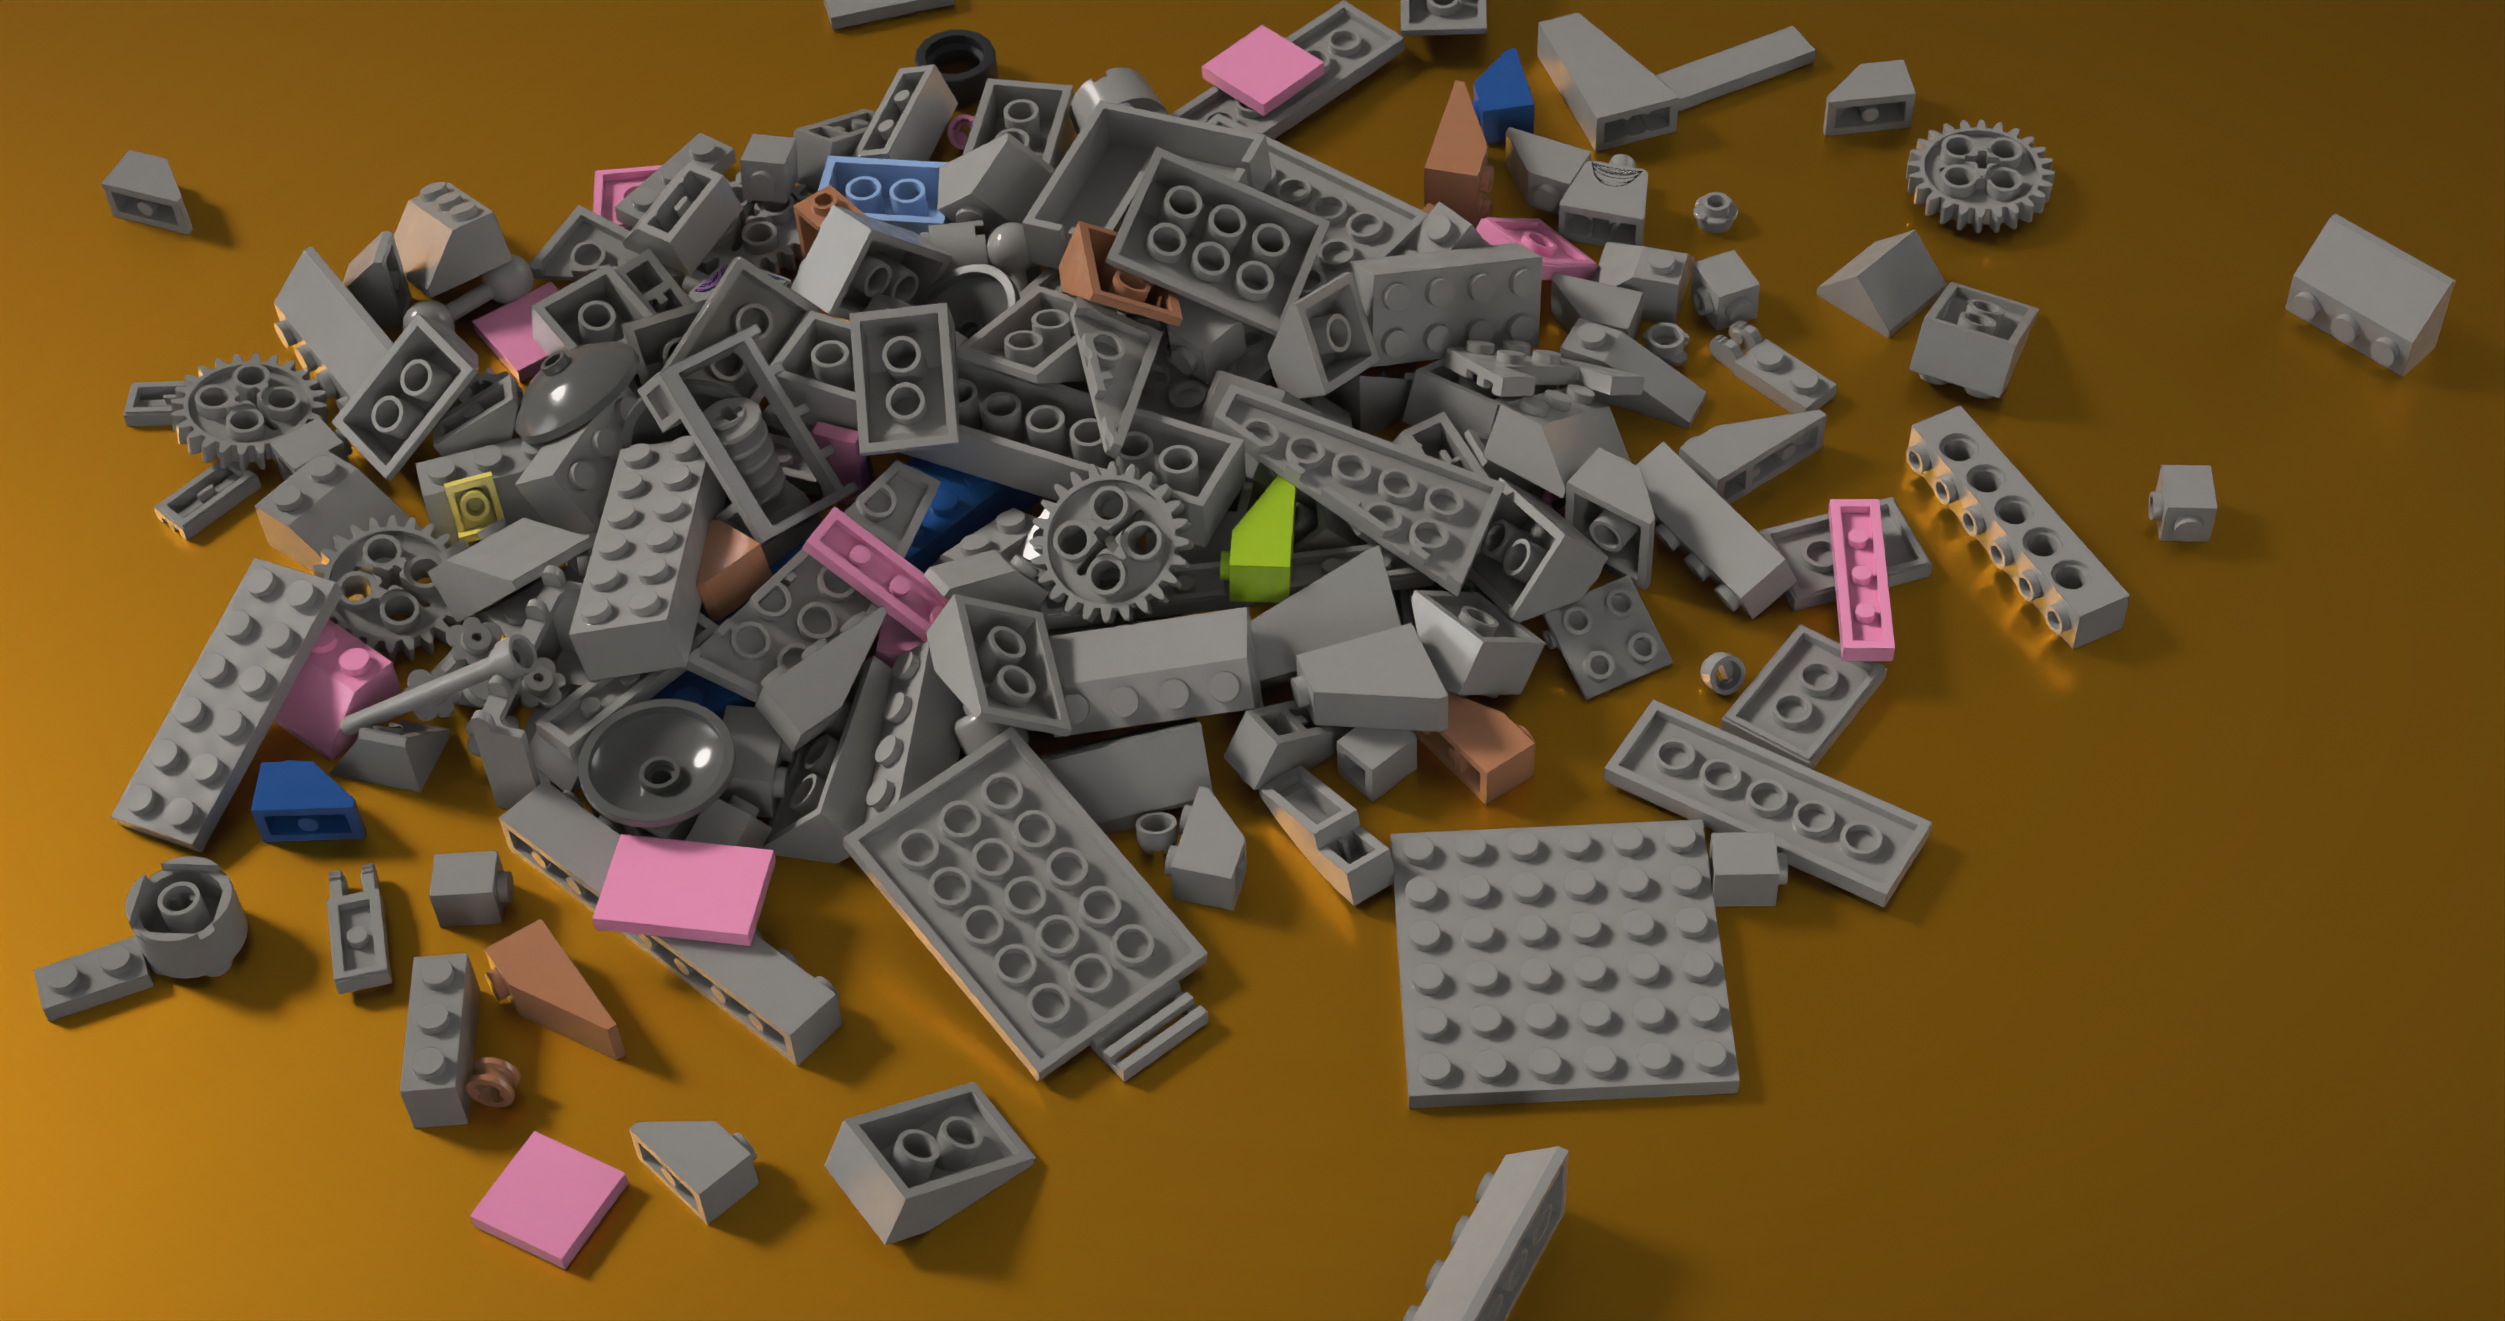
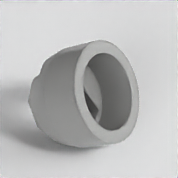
M1715 652L1703 661L1700 669L1701 679L1711 690L1721 695H1729L1737 691L1743 684L1745 666L1739 658L1729 653ZM1717 669L1720 672V674L1725 678L1720 682L1716 675Z
M1152 812L1142 815L1136 820L1135 827L1138 845L1149 856H1153V851L1162 850L1163 854L1166 855L1170 846L1176 844L1178 837L1177 820L1171 814Z

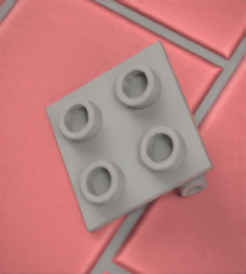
M1630 575L1586 592L1583 599L1543 614L1549 626V629L1543 631L1544 641L1549 649L1557 647L1561 650L1585 700H1589L1673 663Z

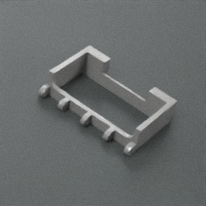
M755 324L658 372L637 391L662 432L683 422L725 490L732 504L716 515L715 518L717 520L720 519L759 542L761 547L825 513L840 501L859 491L855 482L842 486L826 460L833 456L836 451L831 444L820 450L801 419L811 412L806 403H803L795 408L776 378L777 375L785 371V368L780 361L771 366L767 364L753 341L762 333L758 324ZM733 352L738 354L744 361L823 492V499L773 526L682 380L729 356Z
M548 565L541 575L543 586L537 599H530L525 608L527 619L519 634L527 637L533 644L535 651H537L553 618L562 649L555 663V672L561 673L566 679L564 688L560 690L561 702L589 681L569 637V631L583 583L567 581L564 572L559 567ZM493 675L487 685L490 695L483 709L474 712L470 724L497 807L511 809L545 780L555 788L558 787L535 766L529 746L537 730L535 722L552 708H545L538 704L533 709L524 730L506 727L502 724L524 676L510 680L501 675Z

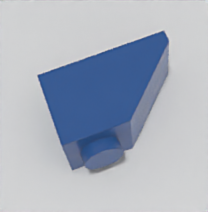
M1516 48L1507 49L1474 82V100L1472 104L1487 144L1505 142L1506 132L1509 127L1534 134L1535 104Z
M313 761L261 762L251 812L263 842L365 839L366 828L355 799Z

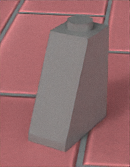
M1412 623L1296 655L1297 677L1291 678L1292 693L1299 708L1306 706L1314 725L1435 732L1448 729V694Z

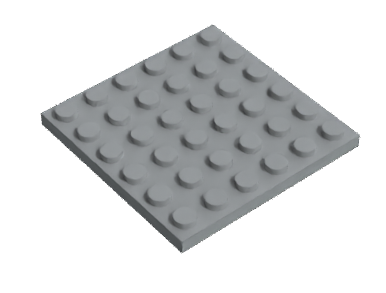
M1703 819L1390 834L1391 857L1395 870L1393 874L1409 1108L1738 1093L1740 1079Z

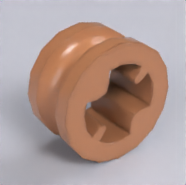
M493 1057L477 1059L472 1068L473 1076L466 1083V1092L474 1100L487 1106H509L515 1097L514 1089L517 1088L521 1081L519 1070L511 1063Z

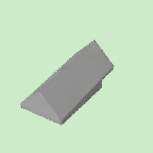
M1194 717L1038 756L1105 834L1136 829V820L1147 813L1163 812L1164 810L1180 808L1185 805H1193L1199 786L1209 788L1213 793L1202 726Z

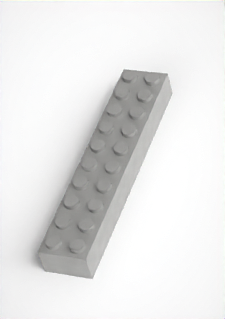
M811 310L770 366L780 361L785 368V371L777 375L776 378L793 406L796 408L806 403L811 412L801 418L804 423L815 426L817 422H823L858 431L850 322ZM957 358L959 446L900 452L1054 501L1060 499L1054 489V485L1057 483L1067 490L1072 488L1073 484L1070 473L1073 471L1083 480L1089 479L1090 464H1094L1102 475H1106L1110 461H1114L1119 466L1123 476L1128 466L1134 464L1140 472L1139 481L1151 471L1158 477L1155 489L1167 484L1173 490L1167 502L1180 500L1185 506V509L1175 519H1187L1192 525V528L1181 533L1180 537L1189 539L1193 544L1206 547L1246 482L1244 439L1136 407L1125 441L1116 459L1106 455L1104 452L1090 393L1056 383L1036 384ZM1113 498L1109 500L1103 507V516L1113 519L1119 516L1123 509V499ZM1144 512L1137 513L1134 522L1141 521L1144 517Z

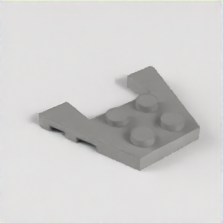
M1467 340L1466 347H1446L1445 367L1465 378L1472 379L1473 374L1477 375V385L1482 388L1493 386L1492 393L1500 397L1534 396L1536 385L1569 384L1581 385L1607 395H1642L1645 376L1563 358L1561 353L1555 351L1530 350L1531 344L1522 341L1503 340L1502 347H1495V344L1491 342Z

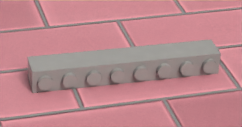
M545 780L499 818L509 850L594 913L620 834L613 823L606 817L599 816L596 818L585 810L581 801L572 792L565 790L562 793ZM757 929L755 930L751 946L619 932L796 1066L843 1025L838 1005L840 997L834 986L821 976L814 978L804 971L796 958L787 950L781 948L777 951L764 941Z

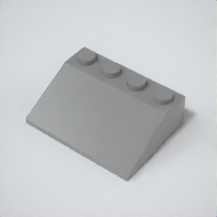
M1156 146L1105 263L1276 336L1289 305L1298 301L1330 221Z

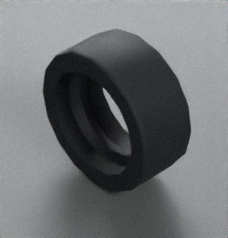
M970 30L939 32L924 40L916 50L915 67L935 64L939 68L953 62H969L978 65L970 71L959 74L941 73L958 102L957 106H965L980 101L987 78H998L995 49L991 41L980 33Z

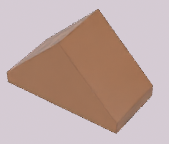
M719 519L712 520L709 523L696 586L711 621H720L750 600L751 596L772 577V573L761 544Z

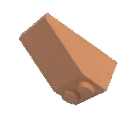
M1455 80L1424 167V207L1428 203L1436 206L1440 201L1471 223L1476 229L1481 218H1492L1494 201L1487 199V193H1490L1492 189L1494 166L1487 165L1488 146L1466 85L1463 81Z
M1078 220L1058 267L1063 292L1076 298L1078 296L1087 301L1113 307L1125 314H1137L1180 327L1183 317L1176 293L1105 263L1118 232Z

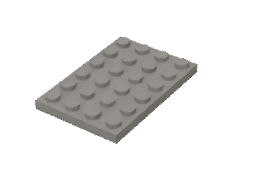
M1012 726L843 838L844 849L1038 1082L1091 1044V1039L1175 980L1177 982L1181 981L1207 962L1208 952Z

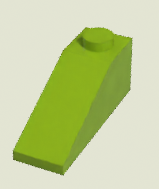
M1279 475L1232 530L1231 550H1221L1220 580L1229 581V601L1280 603L1290 597L1297 487Z

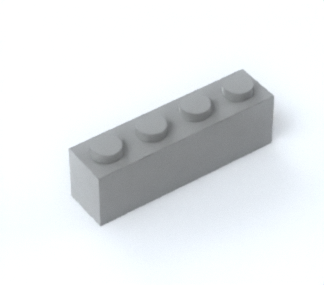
M1664 441L1636 465L1642 470L1654 512L1655 524L1657 525L1654 530L1655 534L1672 552L1679 547L1688 555L1684 562L1701 581L1710 577L1718 585L1714 591L1730 610L1734 612L1740 607L1754 620L1797 582L1787 560Z
M928 641L903 652L897 657L893 665V681L889 701L884 708L885 721L881 741L875 752L876 765L872 785L866 796L868 805L864 824L958 762L961 746L954 733V725L957 720L966 716L962 707L964 704L934 671Z

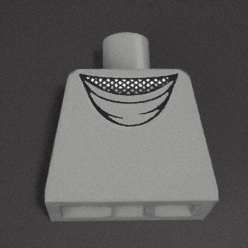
M1625 154L1614 155L1610 163L1593 160L1585 162L1560 201L1558 234L1567 240L1605 246L1606 242L1643 246L1648 172L1644 169L1636 168L1634 159Z

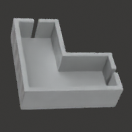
M1099 101L1022 222L1031 263L1058 269L1078 220L1118 232L1156 146L1263 192L1272 177L1266 135Z

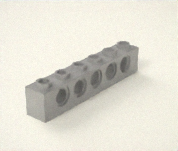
M1961 406L1911 426L1906 456L1912 470L1917 474H1921L1930 484L1938 500L1950 507L1961 520L1965 531L1970 536H1975L1989 552L1992 562L1998 568H2002L2016 583L2022 597L2035 605L2045 617L2048 626L2054 633L2060 634L2068 645L2075 649L2123 628L2130 598L2129 593Z

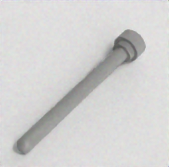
M515 634L495 644L489 657L348 715L342 719L340 728L346 735H355L359 733V728L370 729L375 725L377 726L488 680L493 675H501L510 680L520 678L532 673L536 669L537 654L535 648L524 635Z

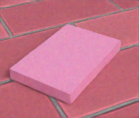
M621 834L592 918L595 929L751 946L776 863L774 850Z

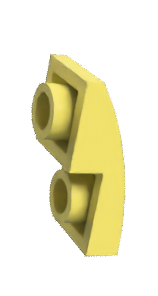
M491 471L444 483L459 540H464L469 548L481 541L477 532L502 518L505 521Z

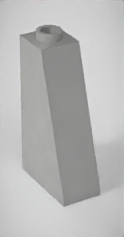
M1579 12L1538 23L1537 56L1595 152L1677 131L1679 97L1676 92Z
M1380 546L1369 548L1251 620L1261 690L1290 683L1291 678L1297 677L1296 655L1401 626Z

